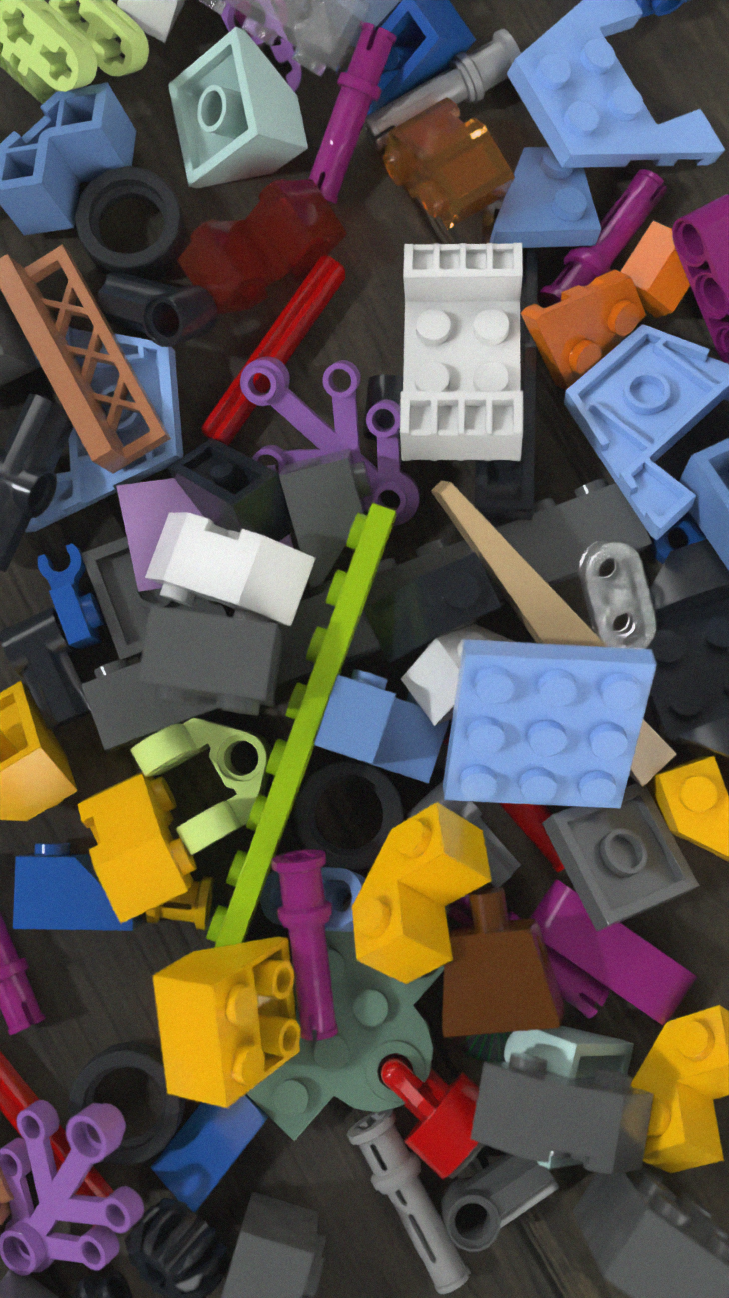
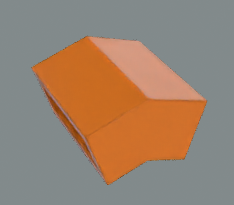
M653 221L620 272L632 277L643 308L655 318L674 312L690 287V283L675 249L672 229Z

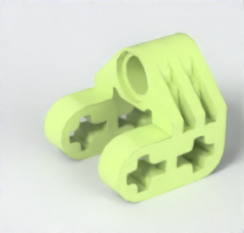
M0 0V67L42 104L55 92H67L90 84L96 76L97 66L110 76L120 77L143 69L147 63L149 46L144 31L111 0H50L49 4L45 0ZM77 1L80 2V7L76 5ZM81 16H82L87 22H83V23H82V22L80 21ZM119 37L121 43L119 44L114 38ZM121 51L125 55V58L123 59L120 56Z
M192 718L183 724H173L158 731L131 749L145 777L161 775L210 747L209 758L226 787L236 791L237 795L207 809L176 828L190 856L246 825L257 795L265 796L270 774L266 772V767L272 748L263 736L202 718ZM242 741L251 743L258 753V764L249 774L238 772L231 762L233 748Z

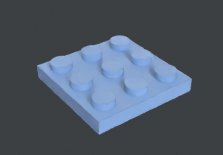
M464 640L443 780L444 800L621 808L656 668V661L652 650Z

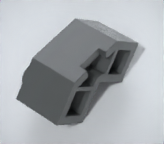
M511 1053L509 1062H484L471 1134L472 1140L523 1159L549 1163L550 1155L559 1158H572L583 1162L587 1170L606 1174L641 1170L654 1093L631 1087L632 1076L614 1070L596 1068L594 1077L568 1078L546 1071L547 1060L523 1053Z

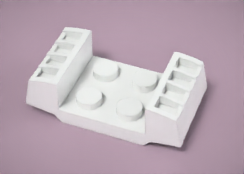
M522 243L404 245V374L400 410L402 461H520L523 436V391H520Z

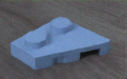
M524 147L495 221L489 243H522V248L595 246L601 232V226L584 168H562L550 147Z

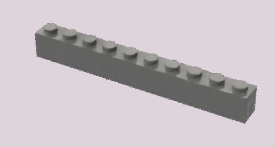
M601 478L574 490L576 498L556 505L553 498L534 503L532 520H516L505 525L502 524L501 519H491L488 522L551 587L639 554L652 544L646 528L616 483L609 485L606 478ZM442 538L416 549L418 558L397 565L394 558L380 561L364 609L414 579L473 553L472 549L465 540L450 545L447 538ZM485 570L486 575L493 587V590L500 604L504 605L508 603V601L505 599V597L503 596L499 588L496 586L490 575ZM333 579L323 582L322 585L314 586L309 590L311 598L299 602L291 626L277 624L285 637L277 690L310 678L315 663L306 660V655L317 626L327 629L335 606L326 603ZM364 609L344 665L382 651ZM127 659L117 660L95 669L96 679L81 684L104 749L108 751H118L139 743L173 724H183L192 718L203 719L224 711L222 708L216 707L217 698L201 696L199 707L167 703L153 698L155 689L138 682L141 662L129 666Z

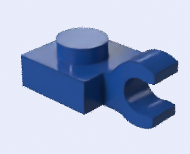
M71 543L66 545L71 559L70 565L66 570L56 572L51 559L45 554L38 556V568L50 584L52 590H49L69 645L83 650L102 642L97 627L104 625V618L92 593L85 595L83 590L79 588V580L83 576L86 566L81 555L82 551Z

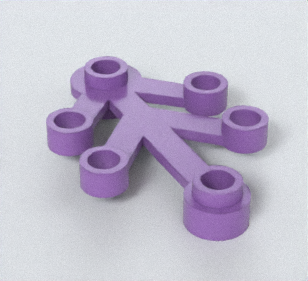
M261 357L249 363L243 369L240 377V387L244 396L255 405H271L319 448L283 450L276 445H267L254 454L253 460L262 464L263 455L268 454L275 457L279 465L277 472L280 474L284 465L350 448L354 463L365 462L370 479L372 495L364 497V510L369 513L372 503L396 511L397 516L393 526L401 525L413 517L419 506L420 492L414 479L401 471L399 442L401 407L396 402L386 399L378 401L370 408L366 416L368 429L377 436V469L360 453L356 389L360 384L361 377L358 368L353 363L346 360L337 361L330 365L323 374L322 382L324 389L332 396L335 430L288 389L290 376L287 368L281 361L273 357ZM336 369L345 370L350 375L351 385L348 389H340L333 383L332 376ZM256 373H262L269 378L271 388L268 393H261L255 388L253 379ZM387 409L392 412L395 418L394 426L391 428L379 426L375 418L377 410ZM385 490L396 492L400 498V505L397 507L386 506L381 500V493Z
M38 1100L18 1114L17 1127L24 1139L16 1138L0 1149V1167L14 1196V1199L9 1201L12 1219L6 1224L5 1232L0 1236V1255L6 1266L21 1276H27L32 1272L39 1273L44 1271L53 1263L54 1259L80 1262L92 1270H100L119 1252V1241L114 1232L125 1233L142 1218L144 1214L143 1202L133 1189L126 1186L119 1187L107 1198L75 1195L93 1164L103 1160L121 1144L125 1132L124 1117L115 1106L108 1103L91 1104L72 1117L66 1129L67 1139L72 1150L57 1173L49 1137L58 1130L59 1117L55 1108L49 1102ZM31 1171L39 1199L36 1209H34L26 1175ZM58 1221L94 1224L82 1236L53 1232Z

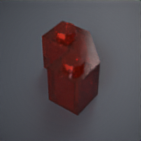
M313 179L275 180L260 192L258 197L259 203L246 219L223 222L213 219L201 224L194 230L191 235L192 242L177 261L193 285H199L211 294L217 306V315L254 307L268 298L265 287L283 278L289 272L293 273L296 280L307 275L318 259L324 255L328 256L347 235L344 227Z

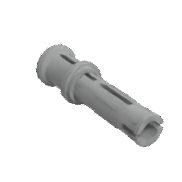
M501 28L494 32L493 40L468 55L464 52L456 54L454 59L450 61L448 70L367 115L363 127L365 129L369 127L370 130L365 133L373 147L377 151L381 150L386 144L463 100L467 103H477L482 100L486 90L509 78L507 72L513 61L521 54L512 35L506 29Z
M394 1109L372 1112L355 1123L348 1130L347 1137L352 1145H359L373 1172L370 1179L373 1187L381 1194L389 1196L409 1238L413 1242L434 1282L436 1291L439 1294L450 1293L458 1289L469 1279L468 1275L471 1274V1271L464 1263L454 1242L450 1239L444 1222L419 1177L421 1160L415 1152H409L394 1124L397 1120Z

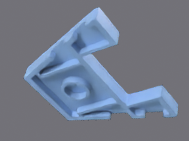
M582 0L513 61L507 72L513 86L562 168L626 167L630 160H652L655 166H673L678 159H695L697 165H710L725 151L701 109L664 123L656 124L645 106L642 96L635 89L617 59L614 49L605 39L607 36L634 27L643 14L636 0Z
M642 324L566 390L564 404L648 533L658 540L692 508L696 495L654 462L722 400L729 401V364L709 357L710 349Z
M69 326L66 340L70 346L88 349L92 332L72 329ZM114 334L171 439L112 474L92 462L75 428H73L68 439L70 471L56 474L57 486L53 500L42 515L31 518L25 532H36L116 493L117 485L137 483L166 469L183 457L175 350L172 347H161L152 340ZM102 344L100 353L109 355L104 344ZM33 351L38 368L42 367ZM76 357L82 368L84 358ZM97 362L91 382L95 393L109 397L114 396L120 375L116 366ZM128 390L126 401L135 403ZM101 404L108 416L110 406ZM123 409L116 433L125 447L148 433L150 429L142 414Z

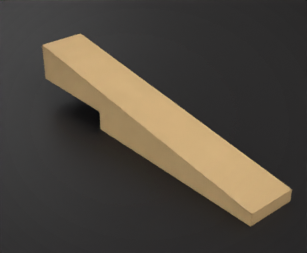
M441 480L431 490L473 552L476 551L481 564L536 643L607 647L451 482ZM644 719L642 720L629 773L642 787L676 755L675 751Z

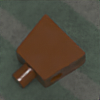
M487 888L468 893L473 924L455 926L449 932L453 960L444 964L443 1036L452 1037L560 1028L565 1013L564 1002L537 920L533 918L509 920L504 888Z

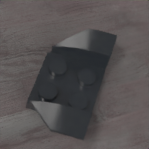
M708 539L670 551L634 619L626 641L630 649L652 650L655 658L656 668L648 701L662 739L667 744L683 745L692 743L729 757V570Z

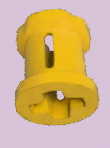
M204 876L200 882L193 881L187 892L146 911L147 923L157 924L160 919L193 922L196 929L206 930L213 899V877Z

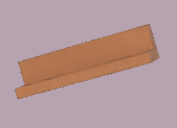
M60 245L26 268H23L8 254L1 257L0 289L92 462L114 474L170 440L171 438L70 252L63 245ZM62 268L68 278L62 302L45 299L36 283ZM77 296L83 307L75 306ZM51 310L59 312L57 320L53 316ZM72 315L90 319L94 326L88 349L70 346L66 340ZM102 344H104L109 355L100 353ZM76 357L84 358L82 368ZM97 362L116 366L120 374L113 397L97 394L91 386ZM128 390L135 403L126 401ZM101 404L110 406L108 416ZM123 409L142 414L150 429L148 433L125 447L116 433Z

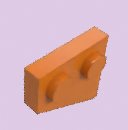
M613 270L596 277L587 286L577 285L561 292V302L547 308L532 304L520 313L555 384L564 390H567L611 352L646 316L632 277L618 270Z

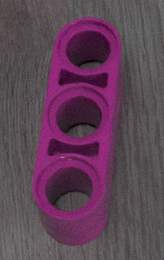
M729 194L677 219L672 228V239L721 360L729 364Z
M555 879L530 917L537 920L545 944L663 1026L670 1020L697 979V976L620 922L597 932L577 892Z

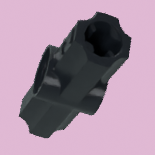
M31 393L28 395L4 449L0 448V571L3 572L7 571L31 518L42 515L53 500L57 486V477L54 469L74 428L63 407Z

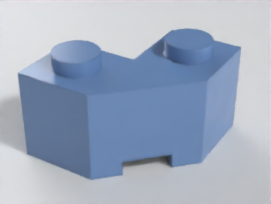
M108 82L85 86L67 92H55L40 106L45 116L21 137L13 131L0 143V205L24 236L74 228L80 183L92 181L107 170L125 166L132 167L136 129Z
M353 669L350 679L337 675L314 745L424 783H429L449 720L434 726L410 692L406 701L395 698V693L386 691L385 687L388 680L356 669Z

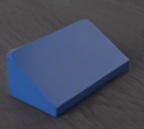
M247 1094L243 1095L228 1108L201 1102L152 1164L151 1168L176 1199L186 1202L190 1210L195 1213L264 1124L268 1115Z

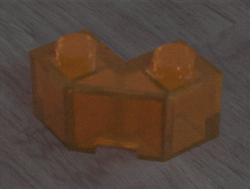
M448 97L390 130L384 150L386 154L383 155L384 165L393 182L397 186L404 184L412 198L419 195L427 212L433 218L440 216L447 230L504 197L515 179L513 172L486 126L476 118H472L465 123L457 117L461 116L458 105Z

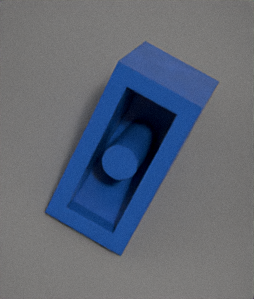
M402 0L382 25V28L390 31L397 38L395 44L392 45L378 87L382 90L378 102L372 101L367 115L448 70L449 63L454 59V56L460 52L466 53L476 41V38L449 0Z
M35 843V853L16 856L13 929L132 931L142 924L143 913L120 924L93 868L91 857L88 854H70L71 843Z

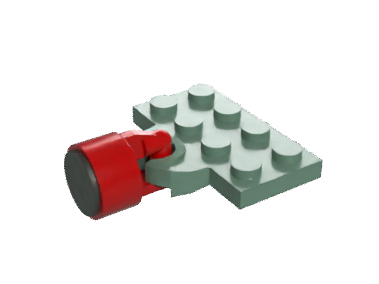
M352 896L343 905L344 911L349 908ZM354 930L349 932L325 931L338 1033L331 1038L317 1040L315 1029L312 1030L313 1039L311 1041L300 1037V1052L246 1094L293 1141L297 1139L333 1096L354 1109L371 1112H381L404 1105L419 1119L404 1142L442 1179H445L447 1176L451 1179L454 1178L470 1163L485 1144L471 1139L480 1087L464 1072L449 1085L431 1068L435 1043L429 1021L415 1004L444 971V965L408 984H404L357 961ZM294 980L293 990H294V999H295L296 1018H297V1022H298L299 1027H300L299 1014H298V1005H297V997H296V988H295V980Z

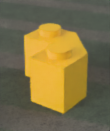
M695 757L662 768L646 784L671 833L729 862V796L715 757Z
M142 771L77 804L82 823L86 828L90 827L98 844L89 849L93 868L120 924L189 890L193 882L190 872L195 871L197 867L193 855L190 856L181 838L179 837L174 840L168 826L174 820L170 810L177 806L173 794L162 776L154 779L153 776L145 777Z
M438 802L391 829L352 905L357 961L404 984H408L453 960L445 906L492 881L482 829Z
M720 1005L666 1022L631 1083V1087L654 1093L643 1162L668 1173H675L724 1160L713 1102L714 1099L729 1095V1011Z

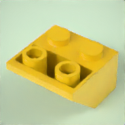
M273 937L193 951L153 975L168 1094L228 1108L300 1052V1027L296 1018L293 990L294 970L290 962L288 938Z

